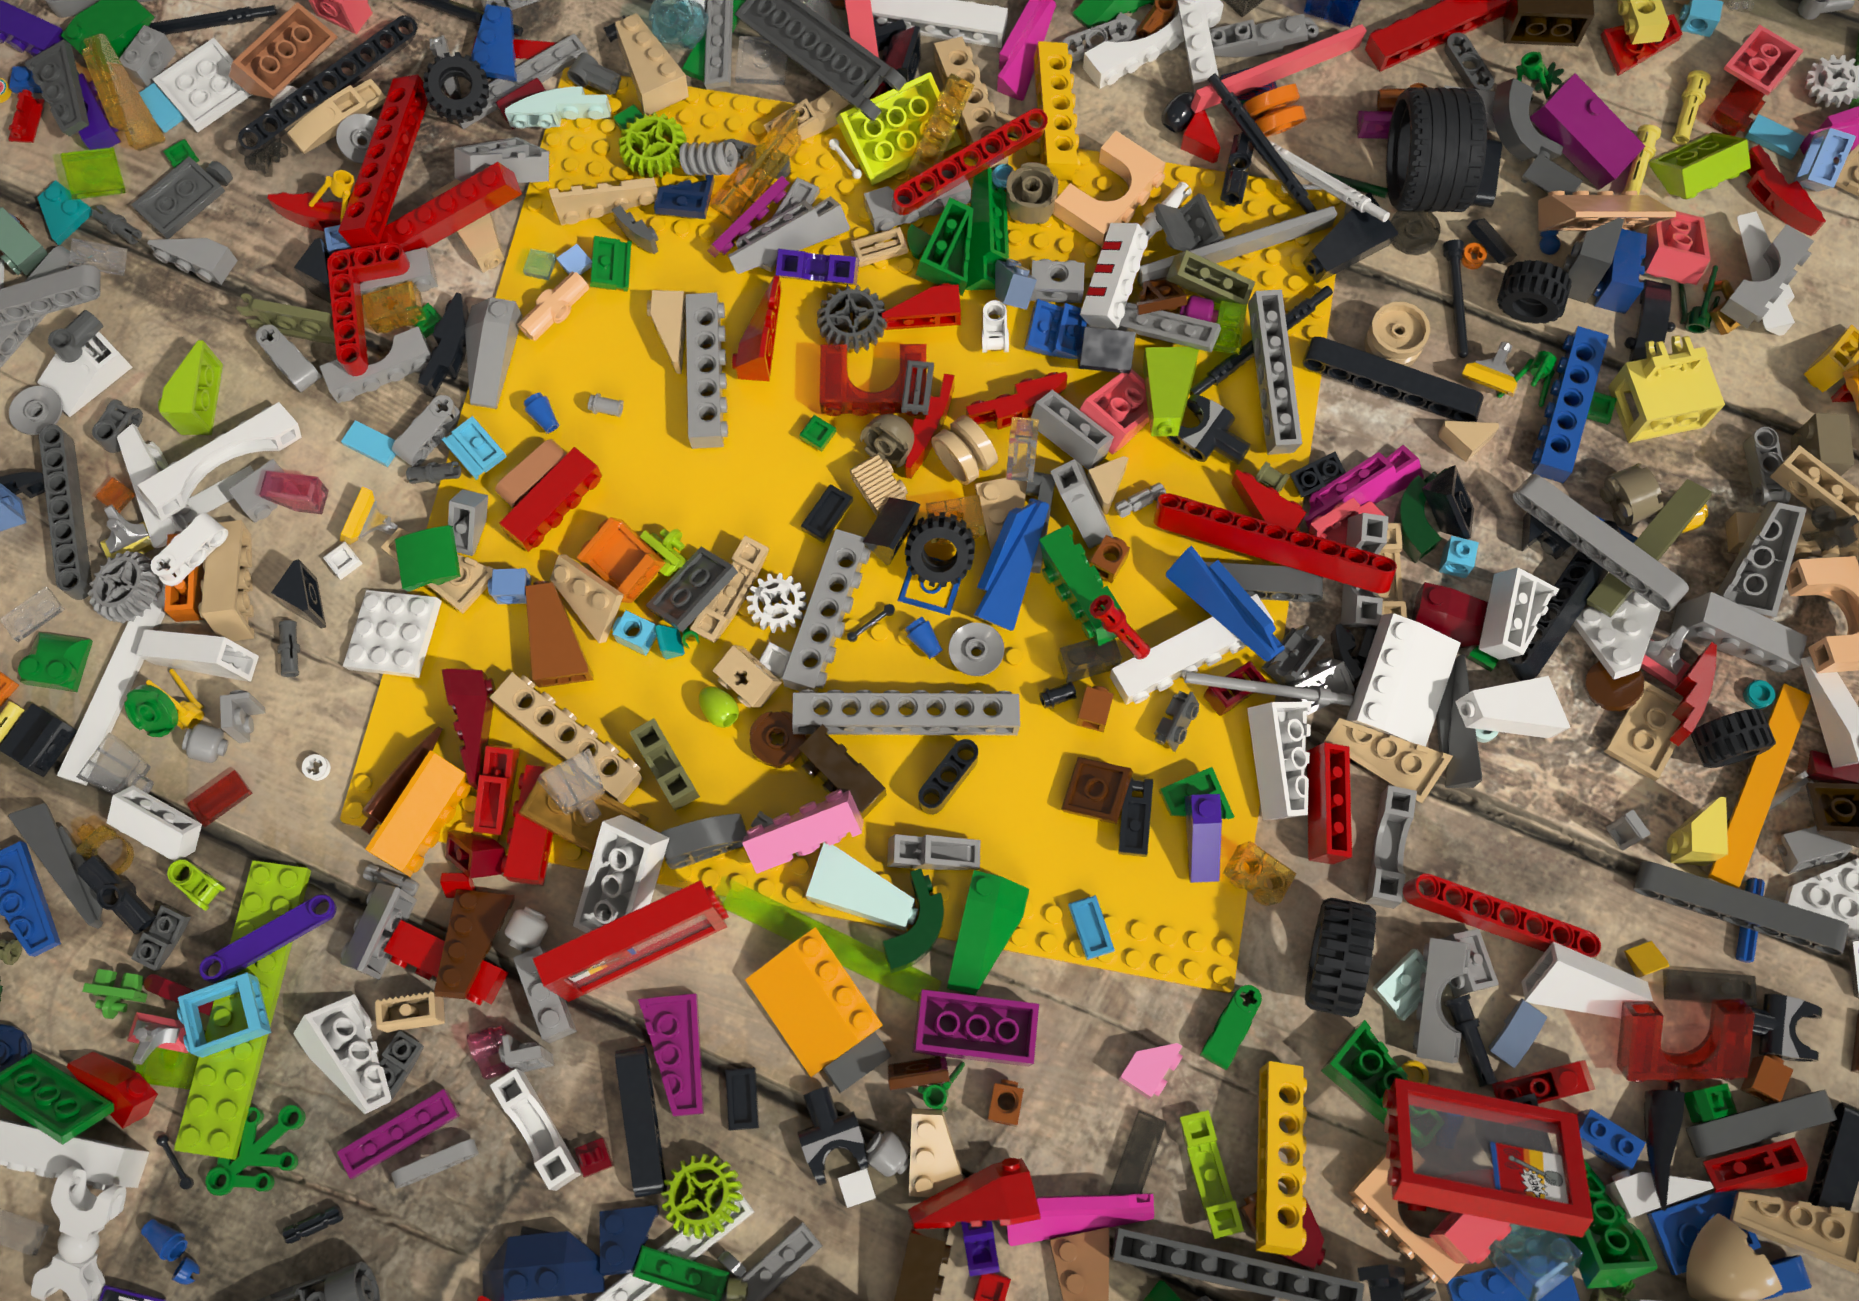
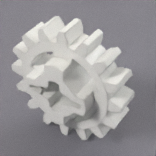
M1831 55L1829 61L1822 57L1819 64L1813 63L1805 79L1807 81L1805 89L1810 90L1808 96H1816L1815 103L1817 104L1825 101V107L1835 103L1837 108L1840 107L1842 101L1849 105L1852 98L1858 99L1859 65L1854 66L1856 59L1853 58L1848 62L1845 61V55H1842L1840 59H1836L1835 55Z
M782 573L778 574L777 579H773L771 574H767L768 581L766 582L759 578V587H750L751 593L754 596H747V602L751 604L747 607L749 614H753L751 617L753 623L755 624L760 621L762 630L770 626L772 633H775L777 627H781V630L786 632V625L788 624L795 628V619L802 620L804 618L800 610H807L806 602H803L806 599L805 592H800L802 589L801 584L796 583L793 585L792 576L783 580ZM790 593H792V595L795 598L794 605L790 600H788L790 598ZM759 601L765 606L763 613L759 609Z

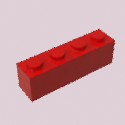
M573 447L499 522L500 526L510 538L527 552L533 547H538L543 542L545 535L552 528L560 525L563 516L570 509L576 508L580 504L582 497L589 490L597 487L602 477L598 466L577 448Z
M1324 742L1307 751L1310 753V761L1307 764V778H1309L1308 861L1336 864L1352 858L1349 746Z
M526 765L525 772L521 773L519 777L520 797L519 800L514 802V826L509 829L507 835L508 855L503 857L501 864L503 876L510 882L544 886L554 833L519 815L521 808L545 769L542 766Z
M400 920L384 952L392 955L389 960L390 962L402 968H406L407 964H410L417 968L415 974L430 981L433 976L437 978L445 941ZM483 960L481 968L465 999L480 1006L483 1001L492 1005L508 972Z

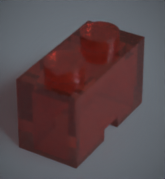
M1738 79L1706 124L1725 135L1735 136L1739 130L1744 133L1753 121L1749 116L1752 113L1757 115L1766 103L1762 100L1765 94Z

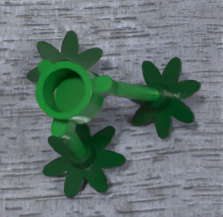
M1529 52L1522 57L1521 65L1516 66V79L1522 82L1524 75L1528 79L1538 82L1535 86V91L1543 89L1547 99L1551 95L1552 84H1562V80L1558 77L1564 73V69L1555 70V62H1552L1547 69L1540 52Z

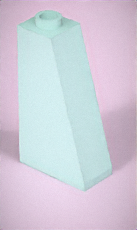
M825 842L823 843L806 893L808 901L903 931H907L909 924L914 925L918 914V908L914 907V898L836 846H829Z

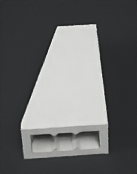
M145 629L136 656L154 665L248 682L252 680L259 658L258 655L225 637Z
M1549 676L1473 690L1455 701L1467 728L1542 738H1552L1570 728Z
M1556 942L1549 946L1521 982L1526 1002L1637 1021L1644 1012L1650 1009L1653 1002L1647 981Z

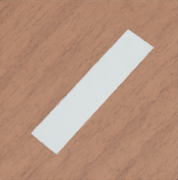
M251 465L190 497L188 503L192 509L185 515H182L185 521L189 523L199 514L208 513L234 499L228 489L254 472Z

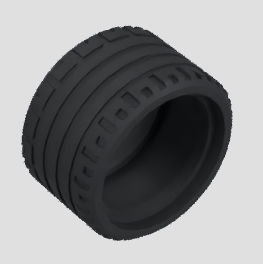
M1408 87L1399 95L1391 117L1386 155L1388 196L1391 204L1397 211L1464 212L1474 202L1482 180L1487 146L1485 105L1482 97L1474 88Z

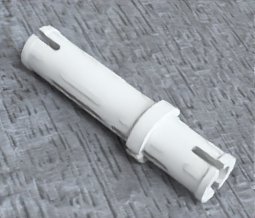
M1179 182L1161 204L1178 208L1192 193V190L1188 188L1185 192L1184 190L1189 185L1185 182ZM1155 211L1149 213L1145 217V222L1140 226L1148 236V240L1156 232L1163 229L1156 220Z

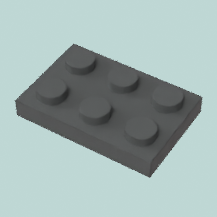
M189 156L131 205L163 237L169 239L222 195L225 190Z
M700 547L646 606L652 613L683 632L733 579L738 571L733 565L705 548Z

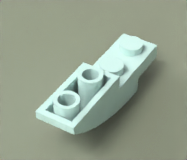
M578 86L552 89L528 96L505 108V114L511 127L520 129L526 127L551 128L560 127L561 118L570 120L577 118H611V107L607 95H585L583 87Z

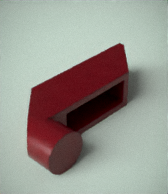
M156 974L149 975L144 981V988L147 991L178 1004V997L196 991ZM214 1001L198 1006L199 1012L210 1016Z

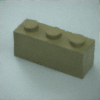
M1188 250L1174 256L1166 277L1167 281L1211 299L1233 311L1247 306L1255 281Z

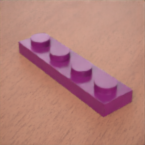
M781 176L708 249L710 254L714 258L720 253L726 255L735 245L732 241L738 235L741 237L752 229L750 223L755 218L760 221L770 211L767 206L774 201L777 204L787 194L784 190L789 182Z
M443 1089L339 1150L337 1154L349 1179H354L460 1115L448 1091Z

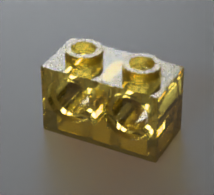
M1251 841L1237 846L1223 871V874L1230 878L1229 881L1232 885L1239 889L1247 890L1253 895V899L1256 902L1265 906L1281 903L1297 874ZM1244 862L1249 865V874L1244 870ZM1267 878H1269L1273 884L1272 890L1269 889L1267 885Z

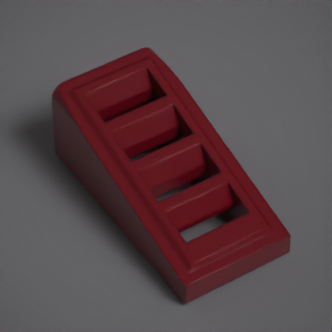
M1251 661L1225 676L1246 680L1243 676L1245 673L1251 681L1267 683L1266 679ZM1209 686L1204 693V698L1215 712L1222 716L1255 692L1230 689L1234 694L1233 697L1226 688Z

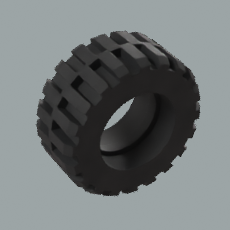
M1332 897L1323 900L1315 928L1307 973L1305 1004L1310 1009L1350 1018L1359 1014L1368 983L1376 933V911L1370 905Z

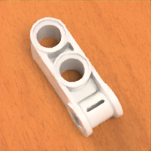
M199 514L188 527L175 536L170 544L152 559L151 570L155 575L159 576L163 584L167 586L178 585L190 572L202 564L214 549L223 544L228 536V530L209 514Z

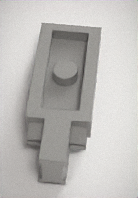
M444 35L430 39L431 52L434 56H439L441 59L444 58V53L449 52L450 54ZM457 76L451 77L443 83L442 90L444 94L449 93L451 99L455 100L463 98Z

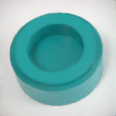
M1755 680L1745 687L1743 698L1750 707L1764 709L1773 703L1775 691L1768 682Z

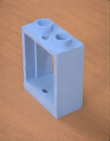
M1833 128L1815 133L1794 181H1798L1802 187L1816 192L1834 188L1856 136ZM1835 157L1839 158V163L1837 164L1833 162Z

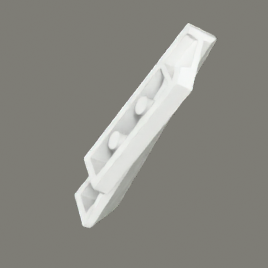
M1757 211L1739 215L1737 221L1752 281L1759 282L1770 279V268L1762 255L1771 243ZM1784 283L1779 287L1784 291L1774 303L1768 301L1765 305L1769 310L1762 318L1765 329L1778 336L1784 335L1795 323L1788 308L1789 303L1794 298V294L1790 285Z
M131 424L117 436V440L152 546L154 548H161L167 546V534H180L189 526L182 515L188 513L192 508L187 503L185 508L161 521L144 501L137 485L143 482L145 478L167 468L168 463L160 448L153 441L146 444L138 427Z

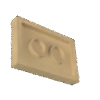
M1644 681L1642 697L1636 701L1635 705L1626 710L1604 753L1653 781L1659 779L1677 746L1669 738L1681 723V721L1672 716V713L1681 701Z

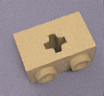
M733 645L713 669V672L719 676L718 682L729 690L732 688L738 693V700L749 708L751 706L763 707L782 683L777 676L743 646Z

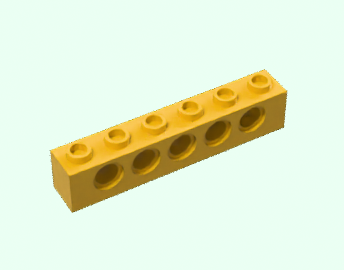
M1038 41L1033 58L1037 109L1043 110L1048 117V123L1042 136L1039 138L1041 164L1047 166L1058 180H1072L1075 170L1080 169L1081 157L1076 152L1079 145V135L1075 134L1077 114H1073L1076 97L1071 92L1074 83V75L1070 74L1072 54H1068V43Z
M1268 1061L1259 1069L1256 1251L1292 1256L1301 1251L1306 1242V1230L1302 1228V1216H1304L1306 1211L1303 1185L1306 1181L1307 1172L1306 1167L1303 1166V1154L1306 1151L1307 1140L1303 1136V1125L1307 1118V1109L1303 1106V1095L1307 1089V1079L1303 1077V1066ZM1279 1092L1287 1096L1288 1103L1281 1100ZM1279 1121L1287 1126L1288 1133L1280 1129ZM1278 1151L1286 1155L1288 1163L1281 1161ZM1278 1181L1286 1186L1287 1194L1280 1191ZM1278 1212L1286 1217L1287 1226L1281 1224L1278 1220Z

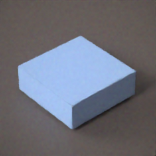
M578 244L556 258L568 275L572 271L581 275L591 268L592 260Z

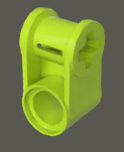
M186 860L174 861L167 871L170 882L205 911L210 908L209 904L217 894L227 889L221 882L206 873L199 866ZM189 868L190 874L188 878L182 881V872Z

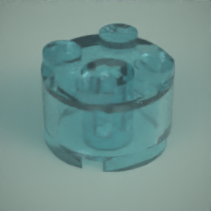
M655 0L649 11V20L652 24L651 30L654 36L662 42L682 49H693L704 36L709 21L708 14L696 0Z

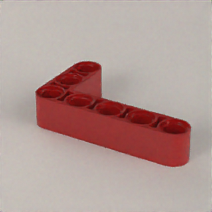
M396 242L336 251L328 258L327 266L336 356L342 367L351 376H360L368 369L360 282L405 274L410 268L408 257L403 248Z

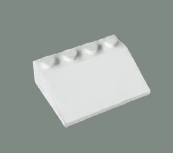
M1394 613L1383 614L1346 720L1426 747L1461 643Z

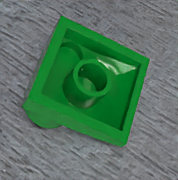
M38 632L29 655L24 657L18 665V673L21 677L20 682L24 685L78 692L93 641L85 638Z

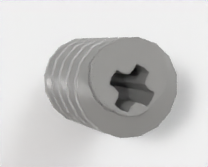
M684 142L680 148V163L684 172L688 175H731L738 163L737 149L732 142H728L727 145L725 142H719L718 144L715 142H710L709 144L706 142L700 144L693 142L691 145Z

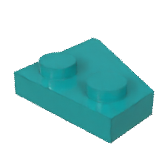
M56 180L37 197L50 235L59 246L93 212L90 206Z

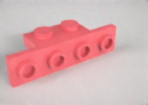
M1351 498L1345 503L1337 504L1326 515L1317 516L1310 523L1309 534L1346 545L1349 517L1361 513L1386 515L1371 501L1360 507V504L1354 498Z

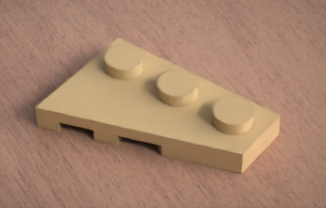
M912 1108L909 1196L932 1197L964 1180L961 1173L962 1169L954 1151L953 1141L943 1110Z

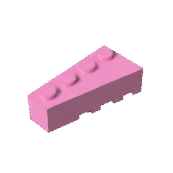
M841 790L834 791L825 797L826 801L816 804L815 801L809 802L799 808L800 812L789 816V813H785L774 818L773 824L763 828L761 824L746 831L747 835L744 837L742 844L756 874L789 862L794 858L793 853L798 852L799 856L810 854L820 847L819 843L825 842L829 846L836 844L848 832L851 833L852 837L862 834L863 819L850 790L844 793Z

